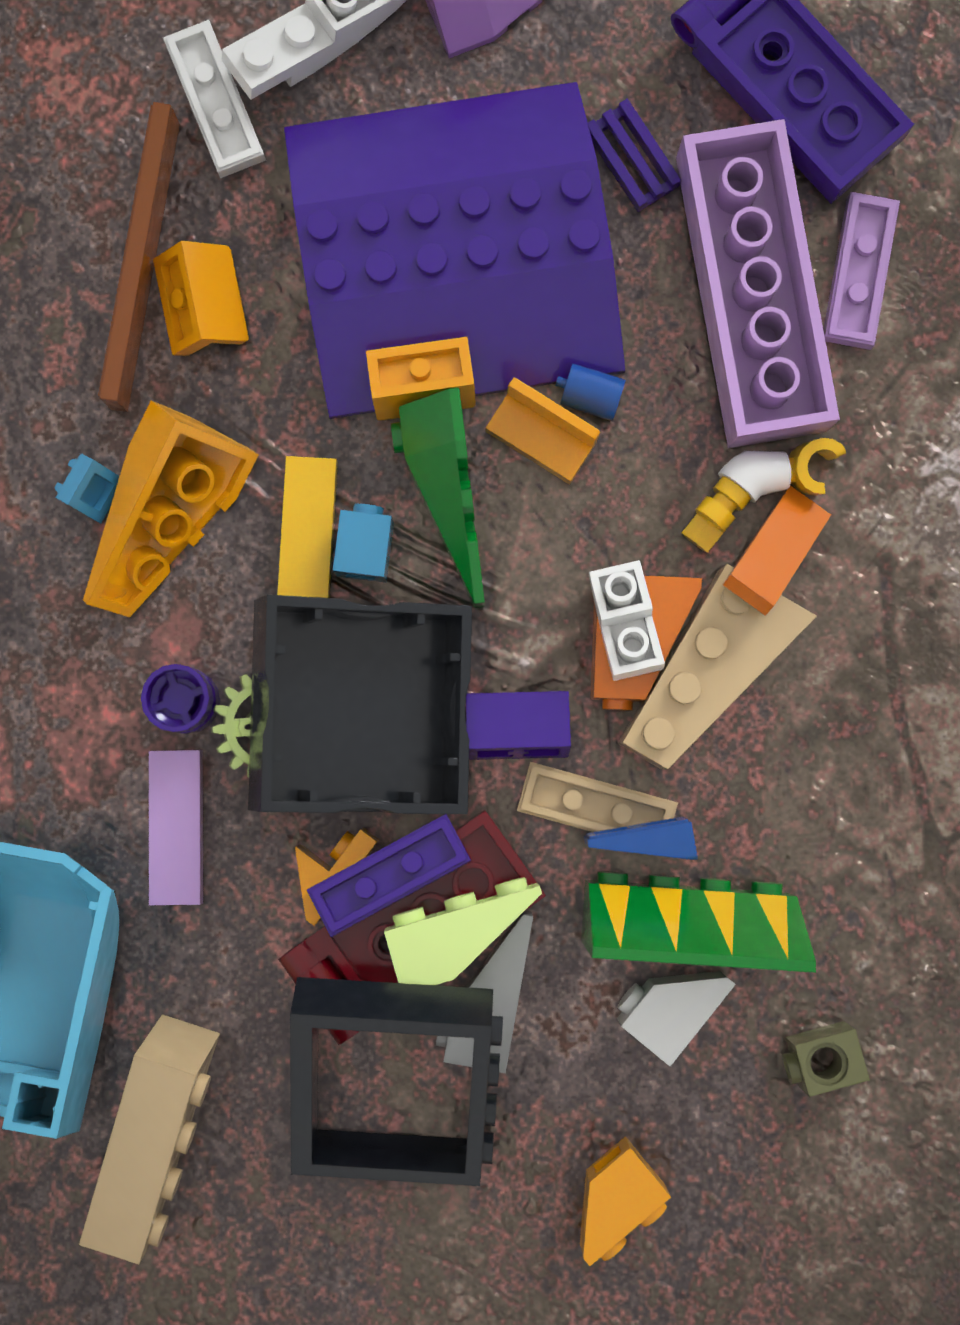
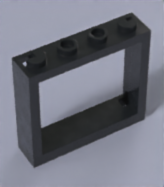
M297 977L290 1011L291 1175L480 1186L482 1164L492 1165L494 1132L484 1131V1127L495 1126L497 1093H487V1086L498 1087L500 1053H490V1046H501L503 1016H492L493 989ZM319 1029L474 1038L467 1138L318 1129Z

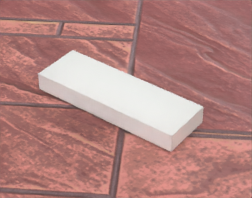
M206 20L163 37L220 179L266 161L231 72L222 62V50L210 21Z

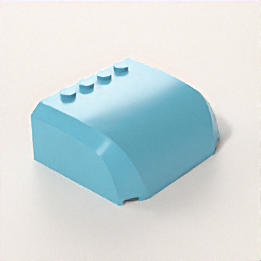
M0 842V1116L4 1117L2 1129L57 1139L78 1132L81 1128L116 960L119 936V908L114 890L67 854Z

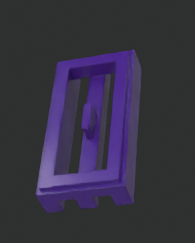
M628 98L619 103L618 108L615 110L609 109L604 112L599 120L595 121L593 119L588 122L593 145L637 212L680 186L682 180ZM623 120L664 183H659L619 121ZM609 128L650 192L645 195L642 193L603 131Z

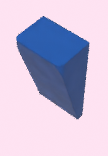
M684 817L590 832L584 836V842L589 848L698 860L692 822Z

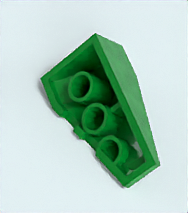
M451 388L399 406L400 422L391 423L394 453L404 452L406 465L474 609L485 607L477 533L474 525L472 489L468 477V455L459 388Z

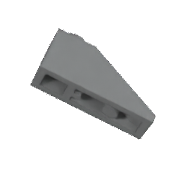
M528 911L523 912L510 925L465 986L469 988L493 989L492 1016H503L501 1046L491 1045L490 1053H500L499 1072L505 1074L533 922V914ZM437 1036L435 1046L445 1047L443 1062L472 1067L474 1038Z

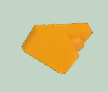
M365 828L360 829L356 836L347 831L329 855L336 860L333 867L300 844L295 847L306 921L315 926L321 920L307 889L366 858L379 842V838Z

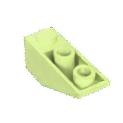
M521 877L495 885L497 895L476 900L474 892L444 900L446 910L425 916L423 907L392 916L395 925L386 927L384 934L398 983L438 985L454 980L542 894L540 885L538 883L527 885L526 878Z

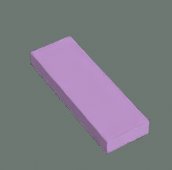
M850 192L848 195L823 329L825 342L868 350L874 347L898 215L899 200Z
M203 750L149 751V905L203 904Z

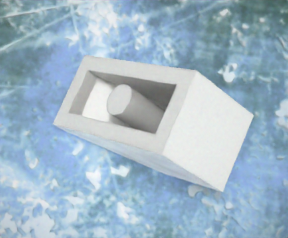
M720 971L649 978L642 987L635 983L625 993L617 1006L622 1011L617 1020L622 1028L667 1065L671 1066L736 984Z

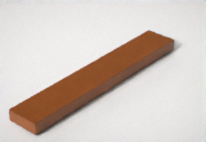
M153 102V105L150 107L98 392L99 399L111 410L128 412L154 270L153 259L157 254L180 123L170 104Z

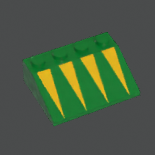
M598 871L597 880H585L581 941L592 958L816 973V959L798 897L789 893H783L782 883L752 881L751 890L731 889V880L700 878V887L679 886L680 877L669 875H649L648 884L628 882V873Z

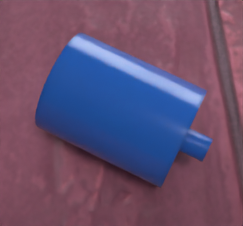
M572 364L568 379L558 376L555 386L564 389L560 405L613 421L626 380Z

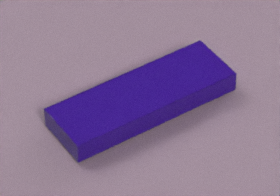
M445 814L307 889V892L330 937H334L470 863L472 860L450 819Z

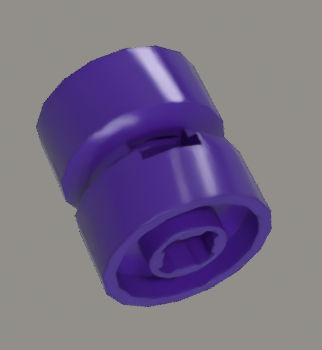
M172 664L162 666L151 673L143 685L141 702L145 715L155 726L166 731L188 734L199 732L212 723L217 716L213 709L214 706L220 705V696L214 681L205 673L188 666Z

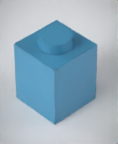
M354 504L353 511L340 510L333 572L337 577L387 583L394 522L392 516L383 515V507L370 504Z

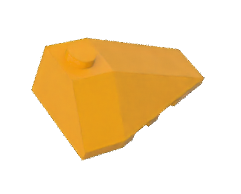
M151 400L128 446L83 601L87 605L130 618L170 574V564L189 543L194 547L205 535L201 530L220 509L226 512L237 500L259 454L200 421Z

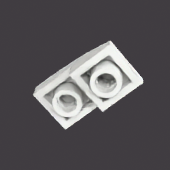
M640 560L589 572L595 608L613 681L664 670L665 661L652 617L653 607Z

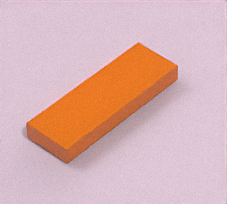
M790 485L723 583V586L766 616L778 601L831 514Z

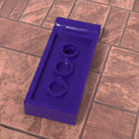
M688 0L671 15V24L675 32L685 44L693 48V56L756 124L785 120L792 163L830 204L898 146L914 126V123L799 0ZM764 55H772L773 57H775L776 60L770 61L766 59Z

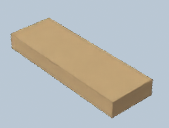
M530 762L516 811L596 832L674 818L678 802Z

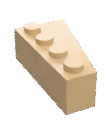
M729 564L724 565L713 578L667 657L664 670H660L646 700L641 702L617 744L659 769H669L817 615L782 595L766 616L723 586V583L734 568Z
M162 1014L135 1053L80 1239V1246L138 1265L149 1245L159 1246L169 1219L168 1215L162 1214L165 1200H173L180 1183L183 1170L176 1167L181 1153L186 1155L196 1130L197 1123L192 1122L196 1106L201 1107L209 1087L211 1076L207 1075L220 1033Z

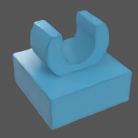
M80 454L78 459H71L68 466L72 469L63 484L57 482L54 488L58 492L55 498L101 524L111 507L120 476L97 461Z

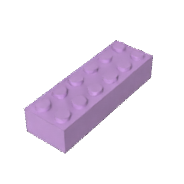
M785 120L684 135L676 156L679 177L682 180L680 185L728 448L827 432L840 420Z

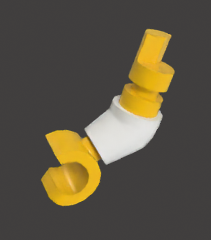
M819 438L799 444L791 451L789 456L784 451H744L736 455L719 471L718 475L721 479L713 487L716 493L714 497L706 496L695 509L697 514L681 533L695 546L708 553L735 520L732 514L735 509L742 511L749 501L756 503L763 495L787 490L790 484L805 495L817 496L825 494V484L813 480L809 475V460L814 453H818L826 460L837 459L846 454L844 446L834 439Z

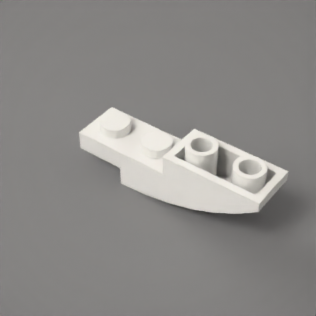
M306 0L305 4L223 48L222 62L250 100L283 81H286L292 87L358 43L407 0Z

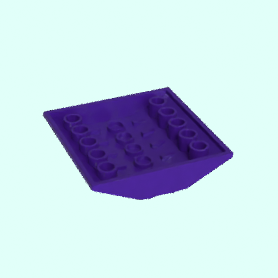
M577 82L284 127L293 207L307 297L330 419L375 412L366 351L467 337L475 396L506 392L513 377L531 388L556 384L558 376L568 379L572 364L609 375L625 373L613 252L597 158Z

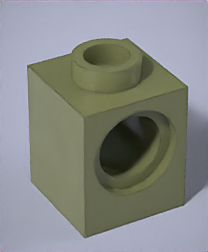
M845 1021L785 1037L789 1052L782 1054V1060L791 1085L798 1083L799 1088L809 1097L870 1080L856 1029ZM820 1048H831L833 1053L831 1065L824 1071H812L811 1058L813 1054Z

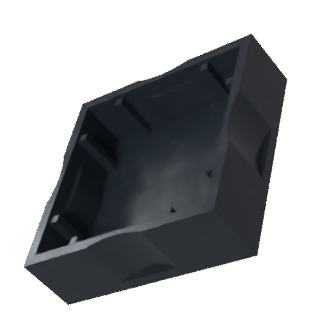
M265 595L254 600L248 810L299 813L386 812L395 814H468L469 737L465 721V704L471 680L472 606L412 602L371 606L339 598Z

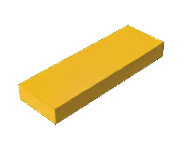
M286 456L277 595L330 598L337 459Z

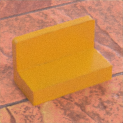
M180 241L153 259L172 355L190 356L211 343L240 345L249 340L234 262L229 246Z
M467 337L366 351L371 394L377 420L400 418L399 406L451 388H459L462 409L476 406L475 385Z
M515 377L509 383L506 397L485 429L486 433L569 485L594 448L600 435V431Z

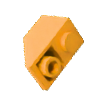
M626 1136L586 1169L580 1247L583 1259L589 1266L600 1258L603 1261H607L614 1257L625 1246L627 1242L625 1236L639 1224L647 1227L654 1223L665 1212L667 1208L665 1202L671 1198L664 1182Z

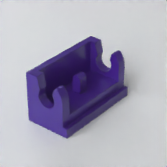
M569 691L467 693L466 728L469 737V760L568 758L571 748Z

